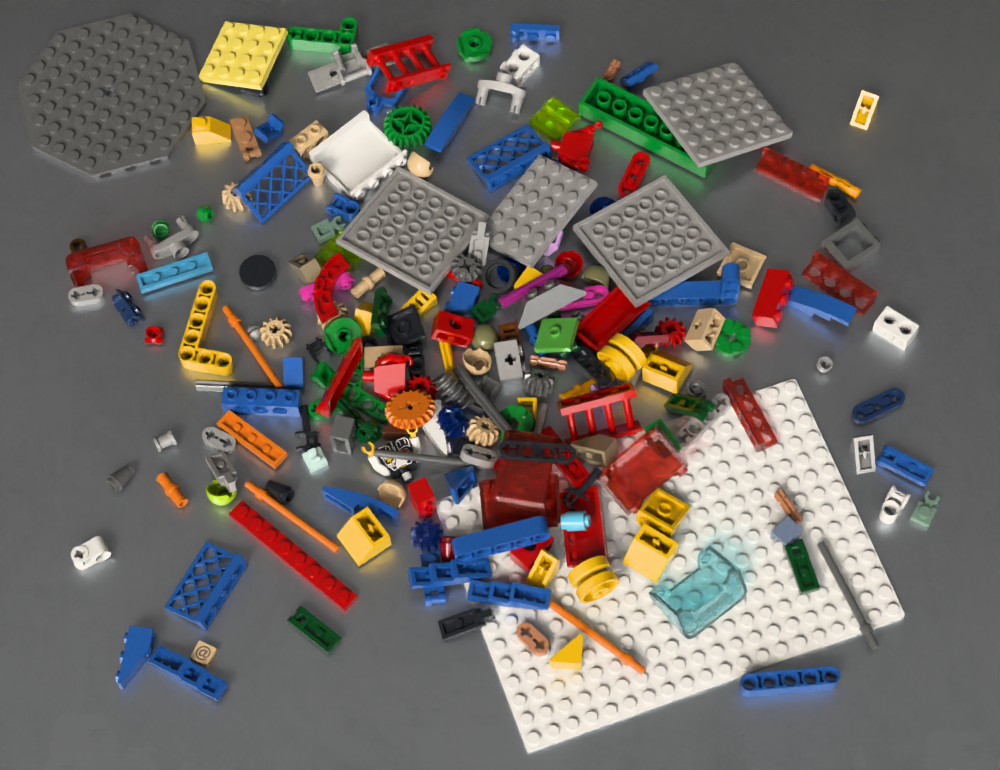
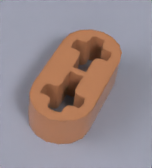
M525 622L517 627L518 640L534 655L541 657L548 653V640L533 625ZM529 629V635L532 638L530 639L527 635L522 636V630L527 631ZM534 641H536L538 644L544 643V649L542 650L541 648H539L537 650L536 643Z

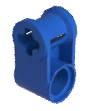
M335 193L333 200L329 205H326L325 210L331 216H341L342 220L351 223L360 212V207L356 201L346 198L342 194Z

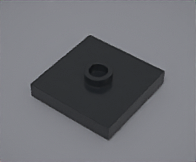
M415 304L388 316L386 338L389 346L406 345L410 347L427 339Z

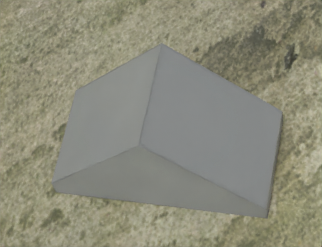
M873 434L853 437L850 452L856 474L875 472Z

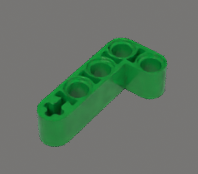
M346 17L341 22L340 31L294 26L287 29L288 35L286 37L289 48L293 50L332 53V51L338 50L339 54L345 55L351 52V44L356 43L357 45L358 26L355 18Z

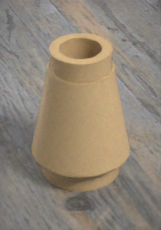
M312 163L307 172L313 184L320 187L324 184L326 169L321 163Z

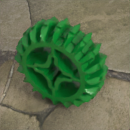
M407 103L405 107H402L400 104L398 109L393 107L392 112H388L387 117H385L383 125L384 135L387 136L388 141H392L394 146L399 145L401 150L403 147L409 150L411 146L416 149L417 144L422 146L423 141L428 139L432 128L431 118L426 110L422 111L421 106L416 108L415 104L410 107Z

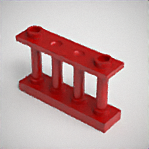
M431 34L369 50L366 60L369 67L379 66L388 79L385 93L397 92L408 87L438 79L441 80L448 76L451 64L440 65L431 51L434 41ZM425 54L433 67L425 69L416 55ZM410 58L418 71L410 73L401 59ZM395 62L402 75L394 77L386 63Z
M629 382L556 401L557 409L561 416L565 415L567 418L571 437L564 439V443L571 445L573 441L598 434L619 438L626 435L633 436L643 431L638 420L634 421L630 399L637 397L632 383ZM622 401L626 423L615 426L611 405L614 402ZM604 406L608 428L597 430L593 409ZM585 411L589 433L578 435L574 414Z

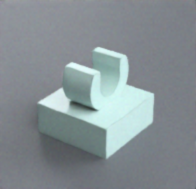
M319 446L302 454L310 473L328 465Z

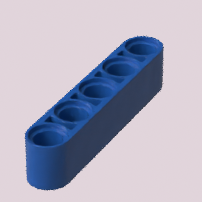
M536 516L457 537L451 541L455 561L464 563L544 542L550 538V532L546 518L544 516Z
M834 666L749 673L742 676L739 691L745 697H760L832 690L838 685L840 671ZM832 675L835 680L828 681L825 676ZM805 677H812L815 682L808 683ZM792 679L795 684L788 685L784 680ZM770 680L774 683V686L768 687L764 682ZM750 682L754 687L748 689L744 686V683Z

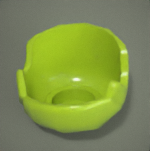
M216 479L213 480L210 486L206 484L207 497L213 504L224 506L236 497L237 490L229 492L226 485L221 486Z

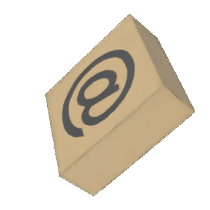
M199 640L189 658L208 668L218 650Z

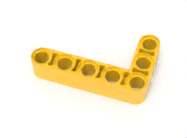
M205 280L199 285L178 355L185 369L229 376L234 372L235 368L231 356L228 353L203 349L218 300L215 283L211 280ZM207 359L210 360V361L207 362V363H203L204 360H207ZM223 363H229L227 366H221Z

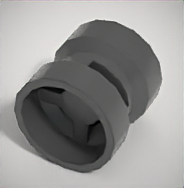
M698 379L691 381L688 385L687 395L706 399L707 385L705 382Z

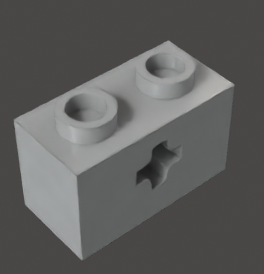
M517 339L494 343L499 382L506 383L522 380L526 370L525 364L520 362V356L523 355L521 344L517 345ZM508 357H511V360H515L513 365H509V362H506Z

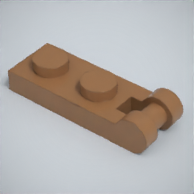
M247 115L229 120L244 161H250V158L262 157Z

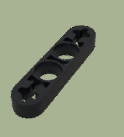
M575 339L579 350L575 353L573 351L567 354V356L599 386L610 384L613 376L609 368ZM586 354L585 358L578 360L580 355ZM597 364L594 369H588L590 365Z
M507 440L499 445L498 455L503 460L570 464L575 460L576 450L568 444ZM505 446H509V450L515 451H510L509 455H507L503 450ZM516 446L519 447L518 456H515ZM524 447H529L532 449L533 454L527 457L522 454L521 450ZM548 448L552 451L553 455L550 458H545L541 451ZM556 449H559V451H558V453H559L558 458H555V456H556ZM565 450H568L569 454L572 455L569 456V459H566L565 455L560 454H564Z

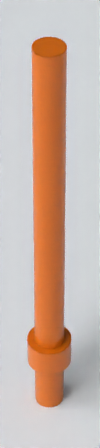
M225 305L222 310L228 317L231 327L235 328L275 388L283 389V384L242 326L238 315L234 314L228 305Z
M250 480L245 483L244 487L253 492L260 501L264 500L336 553L339 550V545L271 497L267 490L262 487L259 488Z
M550 598L549 607L621 659V663L625 666L632 667L641 675L645 672L646 668L637 662L633 655L619 649Z

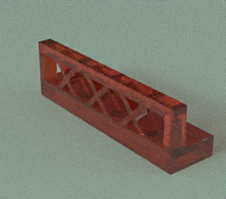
M764 147L762 150L761 159L754 171L818 203L825 196L830 183L829 177L767 147Z
M817 251L812 255L811 263L801 274L835 299L856 307V313L862 317L876 302L878 292ZM814 267L820 271V276H812L808 272ZM831 279L835 282L836 286L828 287L825 285L824 280ZM840 290H848L851 297L841 296ZM862 300L867 305L860 309L856 306L855 301Z
M731 378L723 380L722 390L730 398V404L755 451L760 452L778 444L777 438L744 378L732 382ZM741 385L743 387V396L739 395L736 386ZM743 401L752 404L753 408L751 412L748 411ZM752 417L761 420L760 428L756 426ZM761 433L769 435L771 441L765 443Z

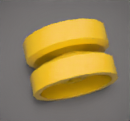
M616 333L609 340V346H603L597 353L598 359L609 368L611 374L623 382L630 381L635 375V370L641 369L647 362L642 350L628 337Z
M596 556L576 566L568 574L571 586L577 588L576 595L581 603H590L603 598L619 585V579L615 572L609 571L611 565L607 557Z

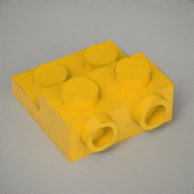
M657 487L639 509L635 521L638 522L640 527L645 523L671 539L682 520L689 513L691 506Z

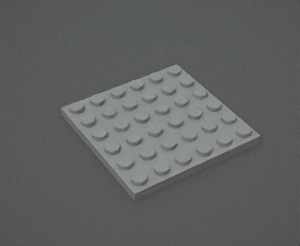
M736 61L655 85L643 91L644 97L698 168L790 139L793 134Z
M398 166L336 239V244L431 295L450 272L451 263L455 256L457 257L461 253L464 254L469 248L473 230L478 231L479 222L487 223L491 216Z
M666 175L573 225V231L601 266L606 269L609 276L635 308L729 256V250Z

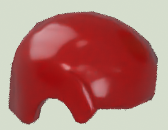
M575 250L562 252L555 259L554 268L564 264L568 273L562 276V278L573 279L582 272V256Z

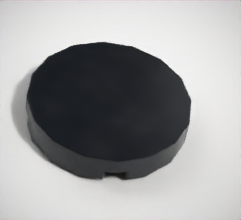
M264 255L248 257L242 262L239 269L241 282L252 290L268 288L276 279L277 271L275 264L269 257Z

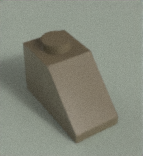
M304 252L288 262L306 285L315 283L316 277H318L322 270L317 260Z
M598 434L571 443V446L576 450V458L579 461L608 467L619 454L616 438Z

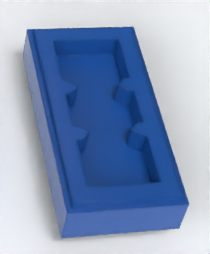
M646 62L620 78V82L624 86L631 87L635 83L646 80L648 75L659 68L656 63Z

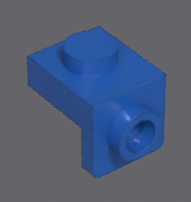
M272 113L269 115L268 122L255 128L254 134L267 144L282 136L285 122Z

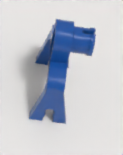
M379 68L375 69L365 87V93L368 97L367 110L371 115H378L384 106L395 108L409 90L408 88L399 90L394 98H385L375 93L372 88L381 78Z

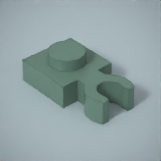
M336 216L330 223L328 219H325L311 226V230L319 244L336 237L335 231L341 232L346 229L345 223L337 224L342 221L341 216Z
M930 491L926 492L924 503L918 502L910 520L926 528H929L937 512L934 506L940 500V496H937L935 500H930Z

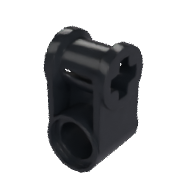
M831 188L827 191L824 205L837 225H841L843 221L849 218L856 217L854 207L848 202L840 189Z
M422 343L411 347L403 346L404 355L411 356L413 360L411 366L408 359L406 362L410 378L412 379L413 375L419 378L421 373L423 378H425L426 368Z

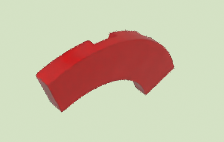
M340 252L333 255L323 265L314 284V305L322 324L339 315L333 302V290L339 277L350 268V265Z

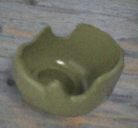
M589 266L583 271L581 279H584L589 285H603L606 288L609 286L610 276L606 269L601 266Z
M486 323L474 327L473 339L470 342L472 347L475 349L480 347L485 351H494V343L500 342L497 330Z

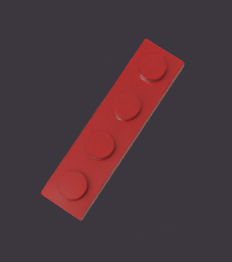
M550 425L542 429L539 443L565 444ZM543 449L549 458L553 455L550 449ZM556 449V456H555V458H558V455H559L558 451H559V449ZM565 450L564 454L560 455H565V458L569 459V456L572 454ZM576 457L570 464H555L575 489L579 488L590 475Z

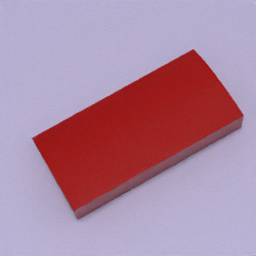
M617 286L579 322L575 339L587 349L597 354L603 346H609V340L616 333L621 334L651 303L647 301L635 308Z
M357 337L351 341L316 408V413L331 418L337 401L341 399L363 357L362 338Z
M598 486L590 487L584 494L590 499L589 502L578 497L573 503L575 510L586 511L587 514H590L591 526H588L586 531L563 530L568 568H575L582 562L596 556H605L609 561L602 494ZM569 491L560 493L562 514H565L568 511H572L565 505L566 502L564 504L562 503L563 500L561 499V497H565ZM572 494L567 501L571 502L576 495Z

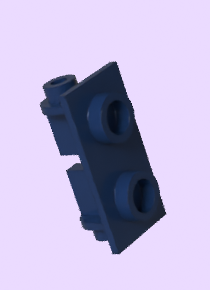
M116 289L118 294L112 296V303L120 313L125 309L121 316L126 324L133 327L137 324L138 319L145 321L141 315L142 310L132 302L133 297L130 293Z

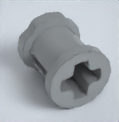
M170 429L165 434L152 437L159 453L170 445H177Z

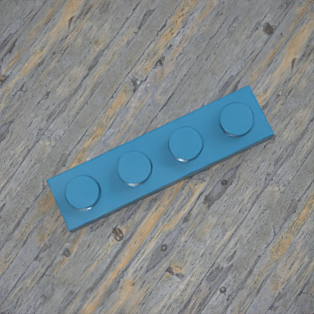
M205 252L137 274L136 278L143 294L211 272L213 268L208 253Z

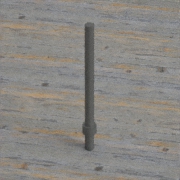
M374 449L373 456L463 467L474 466V468L488 469L466 463L461 458Z
M825 542L818 543L817 546L860 625L859 630L861 634L866 637L872 649L878 648L879 644L872 633L874 630L863 616Z

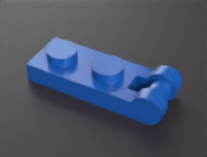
M513 23L510 25V39L513 42H518L520 39L530 41L544 40L548 42L559 41L560 25Z
M888 445L883 447L882 455L878 456L875 461L878 466L887 468L924 488L934 472V468ZM893 457L895 459L894 461H891L888 458Z
M440 551L420 554L421 567H428L431 563H441ZM444 586L424 588L426 607L432 606L435 603H440V605L446 604ZM439 592V595L431 596V593Z

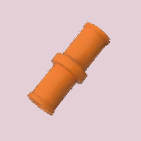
M167 472L157 476L156 480L164 488L165 494L171 497L178 508L184 507L188 503V499L179 490V485L172 481Z

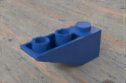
M129 626V631L125 633V650L120 654V663L122 664L120 670L116 673V682L121 690L128 686L152 656L157 636L153 628Z

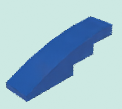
M459 92L440 117L424 146L441 153L456 136L459 126L465 121L466 115L475 105L476 99Z
M794 285L789 293L788 305L810 316L816 314L828 321L834 319L848 326L857 312V308L807 288Z
M322 488L324 498L353 516L368 506L376 518L381 514L395 524L401 519L398 509L370 496L345 489Z
M480 558L464 563H458L455 559H452L449 563H431L428 567H409L407 570L410 589L468 583L471 579L483 580L492 577L489 558Z
M471 579L467 601L504 607L548 610L551 590L512 582V584L496 581L487 583Z
M161 645L157 647L148 660L150 664L217 702L229 686L226 681L210 674L208 670L192 663L190 659Z

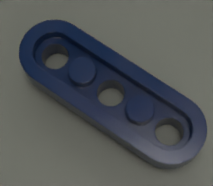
M891 388L856 405L852 410V420L857 424L864 425L901 407L905 400L904 392L899 388ZM896 398L898 401L894 402L891 399ZM875 406H879L881 409L877 410ZM858 414H862L864 417L860 418Z

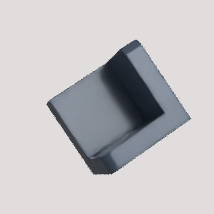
M787 516L771 531L770 538L772 540L777 538L781 543L787 545L792 539L796 541L801 537L802 528Z

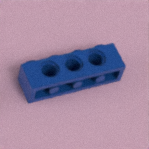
M223 387L221 405L224 414L230 410L237 415L301 417L302 397L300 390Z

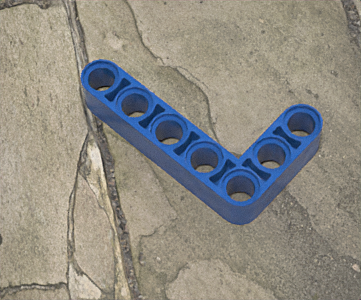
M733 262L724 264L720 281L681 282L649 300L648 302L651 303L650 307L735 304L738 301L740 289L739 264Z

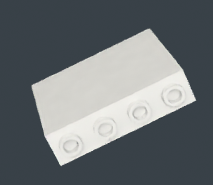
M365 110L309 152L310 161L312 163H321L326 169L325 176L347 198L353 201L362 199L369 190L376 188L383 179L390 177L398 166L403 167L408 161L407 150L401 151L396 145H393L392 141L389 142L387 136L370 121L369 114Z

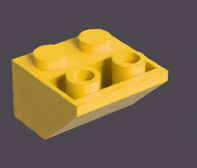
M661 350L655 351L649 355L646 364L642 367V379L645 382L677 394L693 369L694 364Z
M368 506L352 516L336 535L358 566H361L391 546L390 536Z
M644 523L633 539L623 564L657 584L677 554L679 543Z

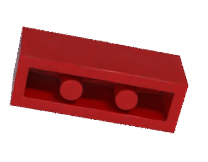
M767 269L752 313L756 326L778 328L780 321L783 320V311L785 305L789 302L790 290L794 287V279L789 270Z

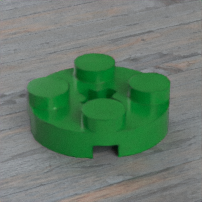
M479 28L467 29L457 39V51L465 62L481 61L491 55V36L487 32H482ZM473 42L478 45L477 47H471Z
M348 316L332 319L323 330L326 346L331 351L341 355H345L353 339L357 337L362 338L360 325ZM342 331L347 332L345 340L338 337Z
M725 319L715 342L716 351L726 357L744 354L750 346V329L739 321ZM733 335L737 340H732L731 342H729L728 336Z
M510 405L500 411L510 425L515 419L520 421V425H517V429L514 428V432L510 436H505L499 429L501 438L505 441H527L535 427L533 414L527 408L520 405Z

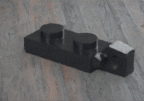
M472 608L439 620L438 624L442 639L448 641L486 626V622L495 619V615L491 608L484 611L481 608Z

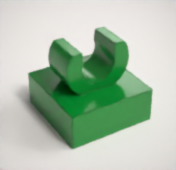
M320 361L318 366L314 367L315 371L313 375L310 374V378L322 388H327L335 371L326 362Z

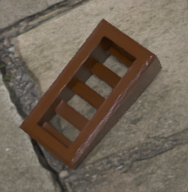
M517 322L499 325L501 342L516 337L517 345L521 344L523 353L520 356V362L525 361ZM508 357L506 362L512 364L515 360H511V357Z

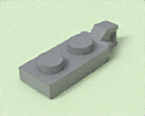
M479 222L478 231L473 230L468 252L471 257H476L477 262L480 263V274L486 264L490 239L489 233L485 232L486 222Z
M221 451L206 456V463L221 486L226 485L229 492L236 491L237 473L225 452Z

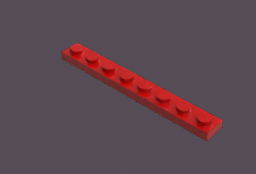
M243 500L229 513V516L342 611L346 612L358 599V595Z

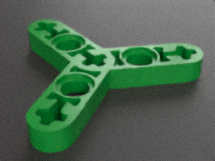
M363 356L354 374L359 376L358 381H350L341 399L345 397L355 409L380 424H387L389 422L386 416L380 417L379 413L385 412L386 404L362 390L363 370L365 367ZM351 387L354 388L355 392L353 398L349 397L351 395ZM321 398L310 403L308 407L309 415L313 420L326 418L314 412ZM365 401L373 403V406L369 409L364 408L362 405ZM336 406L333 414L340 412L341 410Z

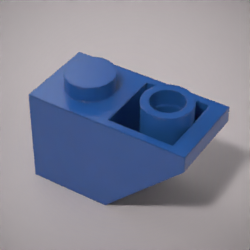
M458 281L457 286H453L451 290V300L446 302L444 311L459 316L469 314L471 308L477 305L479 301L480 287Z

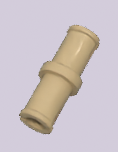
M377 267L371 274L364 276L362 281L350 290L352 295L358 299L367 290H372L374 285L386 276L385 272Z

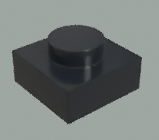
M457 436L453 457L460 458L463 446L465 444L475 445V442H470L469 438Z

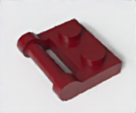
M661 331L634 332L627 335L639 348H643L645 344L658 347L663 346V343L669 342V335Z

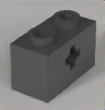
M335 416L330 433L333 452L352 455L357 440L355 437L357 428L355 419L351 416Z

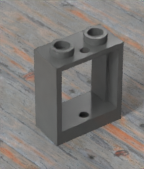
M857 218L824 239L820 250L844 277L879 254L881 244L879 239L869 232L866 224L861 223ZM855 231L869 248L848 261L834 244Z

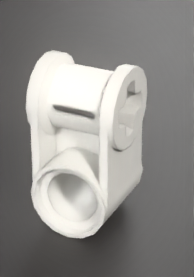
M893 485L880 510V520L885 524L894 523L902 509L906 506L911 493H905L897 489L896 485ZM886 510L892 511L893 514H888Z
M96 536L76 546L71 551V558L75 567L79 570L87 569L96 563L105 561L111 556V551L103 536Z

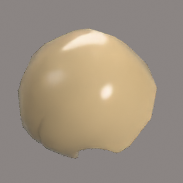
M412 151L407 161L408 169L417 177H429L433 173L434 167L430 168V163L426 159Z
M469 347L463 353V365L466 371L472 375L485 374L492 367V357L489 352L482 350L480 347L477 350H472Z
M394 479L384 480L377 488L379 491L377 500L396 509L406 499L404 486Z

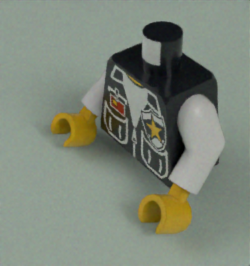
M415 428L412 432L406 429L410 437L407 434L376 449L421 454L422 448L419 436L416 435L418 428ZM368 442L370 445L369 451H366L365 447L361 446L362 452L368 454L367 458L376 472L383 476H389L394 480L401 477L404 484H409L414 480L411 472L417 469L416 464L419 461L373 456V443Z

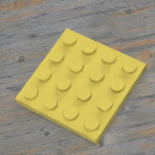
M225 21L199 74L200 82L262 90L288 35L287 29Z

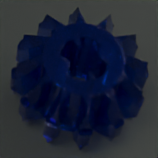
M456 404L443 407L436 415L438 418L436 423L440 425L439 430H443L444 435L453 438L459 437L466 432L469 427L467 423L469 419L466 418V413H463L462 407H457Z
M423 518L422 523L416 521V527H411L410 529L412 533L410 540L413 541V546H419L421 552L424 548H427L428 552L431 551V547L437 549V543L441 541V536L443 535L440 524H434L433 519L426 522V519ZM429 533V536L424 537V534Z

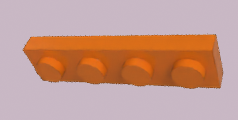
M230 410L216 423L217 427L225 433L232 435L237 442L275 470L288 456L285 450Z

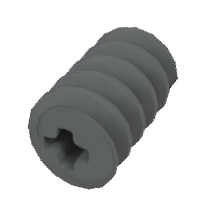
M448 371L436 377L431 384H439L436 390L443 389L440 396H448L445 402L452 401L450 409L456 407L457 409L454 412L456 414L468 406L472 396L467 395V389H462V383H457L459 379L458 377H453L454 372Z

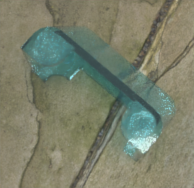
M708 546L699 553L697 558L699 568L669 590L667 586L661 584L649 592L651 600L687 639L696 637L741 602L747 594V588L740 569L712 546Z

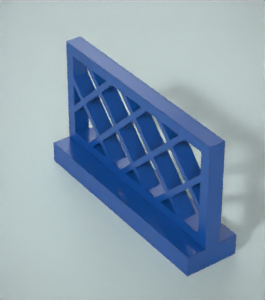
M526 124L466 157V159L485 182L489 192H492L523 175L538 155L551 159L552 155L548 143H544L534 130ZM525 132L530 134L529 138H522L520 135ZM508 141L515 142L514 147L505 146V143ZM518 142L527 143L526 148L517 147ZM531 144H539L538 147L530 149ZM492 150H500L498 155L489 154ZM503 151H512L511 157L502 156ZM515 152L524 153L520 157H514ZM478 158L484 159L483 164L475 163L474 160ZM488 159L497 160L495 165L486 163ZM500 160L509 161L506 165L499 166ZM485 169L493 170L488 175L484 174Z
M283 142L231 189L235 195L241 198L260 223L265 222L311 179L307 172L308 167L293 150L294 146L290 142ZM290 154L294 158V166H286V157ZM275 167H282L281 178L273 177V169ZM285 168L294 169L293 179H285ZM297 169H303L307 174L303 180H297ZM262 179H269L268 190L260 189V181ZM272 180H281L280 191L272 190ZM285 181L293 182V188L290 192L284 191ZM249 191H256L255 202H250L245 195ZM259 192H268L267 203L259 202ZM272 193H280V201L277 204L271 203ZM259 205H267V213L263 217L258 212Z
M205 542L164 608L199 625L200 628L207 631L248 566V563L240 554L230 553L211 543ZM208 549L213 550L215 557L205 560L204 555ZM227 557L232 559L229 565L221 567V559ZM217 561L218 569L208 572L207 564ZM204 566L205 573L195 576L194 571L196 568ZM220 573L219 581L211 584L209 576ZM207 578L208 585L198 588L196 581ZM193 582L195 589L184 593L185 585ZM209 590L210 595L208 598L200 600L199 593ZM196 594L197 602L187 605L186 597ZM183 598L184 606L177 609L172 607L175 601ZM199 606L200 611L197 616H191L188 609Z

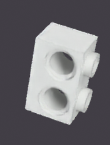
M523 44L519 49L514 50L512 56L507 61L502 63L500 70L503 73L512 74L511 84L520 87L540 66V55Z
M887 306L875 321L872 331L905 351L917 335L919 325L914 320L901 315L898 310ZM886 320H889V321H891L892 323L889 324V323H886L885 321H886ZM902 330H905V331L908 332V334H905V333H903V332H901V331H902Z

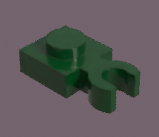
M493 294L488 302L484 298L469 311L480 324L492 318L497 313L495 310L501 307L500 303L494 302L497 294Z

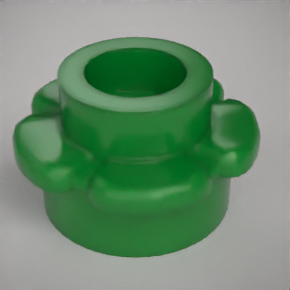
M200 206L197 212L198 219L206 223L212 220L214 211L211 206Z
M158 220L151 226L153 229L152 233L157 237H165L170 230V226L165 220Z

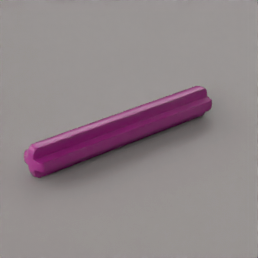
M561 264L499 298L501 306L506 308L522 299L523 296L527 295L528 291L535 288L538 289L544 286L545 282L559 279L566 275L568 271L565 265Z

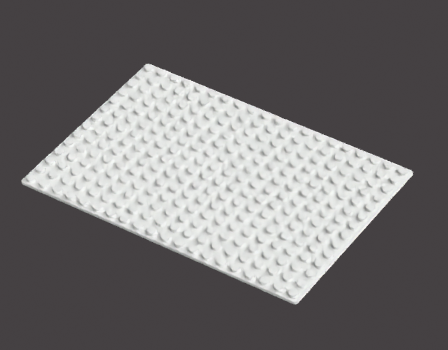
M790 379L730 400L729 409L688 449L680 451L666 460L653 452L643 430L636 435H627L616 439L619 454L608 467L580 461L590 474L596 467L602 471L591 487L598 486L601 490L608 558L611 565L609 571H614L619 579V585L611 593L594 602L581 603L576 595L577 588H573L568 580V574L574 568H568L566 563L564 533L561 528L560 493L570 491L568 488L572 489L573 486L555 464L545 463L531 468V477L526 484L523 494L516 491L519 483L518 472L472 488L459 505L454 503L451 496L436 501V511L446 536L453 537L468 535L536 516H544L547 520L550 536L554 538V546L549 553L560 559V570L545 588L551 590L550 598L619 649L633 655L634 659L646 668L645 672L641 675L632 667L625 666L621 663V659L550 607L548 610L523 609L470 601L473 608H481L482 611L491 608L494 611L495 619L486 622V626L482 627L481 631L528 752L544 748L742 677L745 674L753 673L861 634L859 630L860 625L817 546L822 541L825 542L867 623H870L873 629L903 619L905 616L795 379ZM725 402L718 404L717 407L715 408V410L717 411V408H718L721 404L724 405ZM711 412L707 414V420H710L714 417ZM685 415L664 424L672 436H674L692 417ZM696 424L689 427L692 432L700 431V427ZM686 433V436H685L682 440H680V439L678 438V443H679V444H680L681 442L685 444V439H686V437L688 436L687 433ZM658 487L690 505L691 508L680 523L677 531L671 537L672 540L679 543L678 552L656 584L623 564V560L633 539L641 529L638 522L635 521L638 511ZM780 489L784 490L787 494L786 497L790 498L798 509L797 512H800L803 516V521L797 524L802 528L799 539L804 541L820 585V590L800 595L787 557L783 551V543L777 538L774 540L770 538L771 531L787 517V514L779 505L780 502H777L774 498L775 492ZM792 539L789 543H795L796 541ZM533 545L526 547L527 550H534L536 548ZM798 550L793 551L794 555L799 553ZM510 551L483 557L489 558L492 577L478 581L487 583L496 581L506 584L515 582L531 586L526 582L529 574L510 560ZM470 582L464 583V586H465V588H466L467 594H468V589H469V583H470ZM521 623H530L548 640L549 651L546 655L541 657L534 655L518 640L516 631ZM529 629L527 631L522 630V636L527 635L530 639L532 638L529 635ZM581 633L583 636L581 670L552 668L550 666V658ZM534 641L536 643L537 650L539 648H541L542 650L544 649V643L538 644L536 641Z

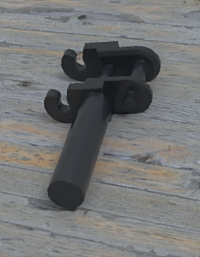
M340 332V335L338 337H345L347 332ZM316 337L315 342L310 345L306 344V350H309L312 359L316 364H319L315 353L321 349L326 350L329 355L333 353L326 346L325 341L321 342L322 339ZM319 344L321 347L314 351L312 348Z
M301 405L303 431L295 432V437H299V435L306 437L307 444L296 447V451L300 452L302 450L307 452L311 448L321 446L317 439L320 433L316 431L310 432L308 405ZM313 437L314 443H309V438Z
M596 467L576 492L574 487L572 489L569 487L570 491L565 497H561L562 503L566 502L565 505L570 510L577 511L573 508V503L578 497L589 502L590 499L584 494L600 476L602 471ZM572 494L576 495L571 502L567 501Z

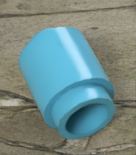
M568 511L565 514H561L562 530L586 531L588 526H591V517L586 511Z

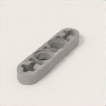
M717 394L710 400L716 407L718 401H725V404H721L717 411L714 409L711 412L714 416L712 419H706L704 422H701L697 418L692 417L675 433L673 437L677 443L678 438L682 440L686 433L688 435L685 439V444L682 442L678 443L682 449L681 451L688 449L729 409L730 398L726 394ZM696 424L700 427V431L692 432L689 427Z

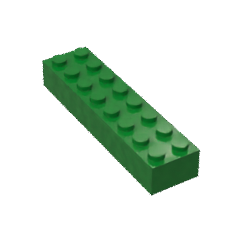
M598 76L579 102V115L594 123L599 120L602 121V127L703 178L707 176L715 164L698 168L648 101Z

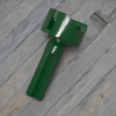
M345 397L337 401L336 406L345 415L355 419L356 428L358 429L355 437L361 444H368V442L375 444L382 437V428L374 419L366 422Z

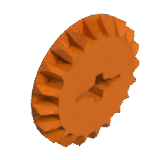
M410 389L409 392L403 390L402 394L396 393L395 397H390V402L386 403L385 414L388 422L400 429H414L428 423L434 416L436 407L431 395H427L426 391L421 392L419 389L416 391Z

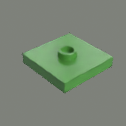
M578 318L542 319L534 346L535 352H571L579 325Z

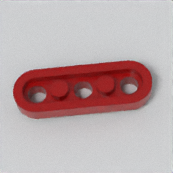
M637 152L633 155L618 186V195L621 199L639 189L650 166V156L647 153Z

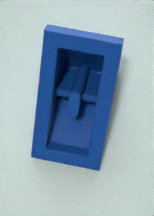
M305 356L284 357V387H304Z
M467 466L444 474L450 495L457 505L478 482L474 466Z

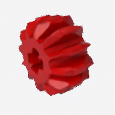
M666 317L665 322L660 320L658 326L655 327V331H661L669 335V342L663 343L666 349L669 346L675 349L676 344L681 346L682 340L686 338V326H682V320L676 322L675 317L672 320Z
M422 373L419 378L413 375V381H407L405 392H409L410 389L413 391L419 389L421 392L426 391L427 395H431L432 399L435 400V394L438 390H436V383L431 384L433 380H431L429 375L423 378Z

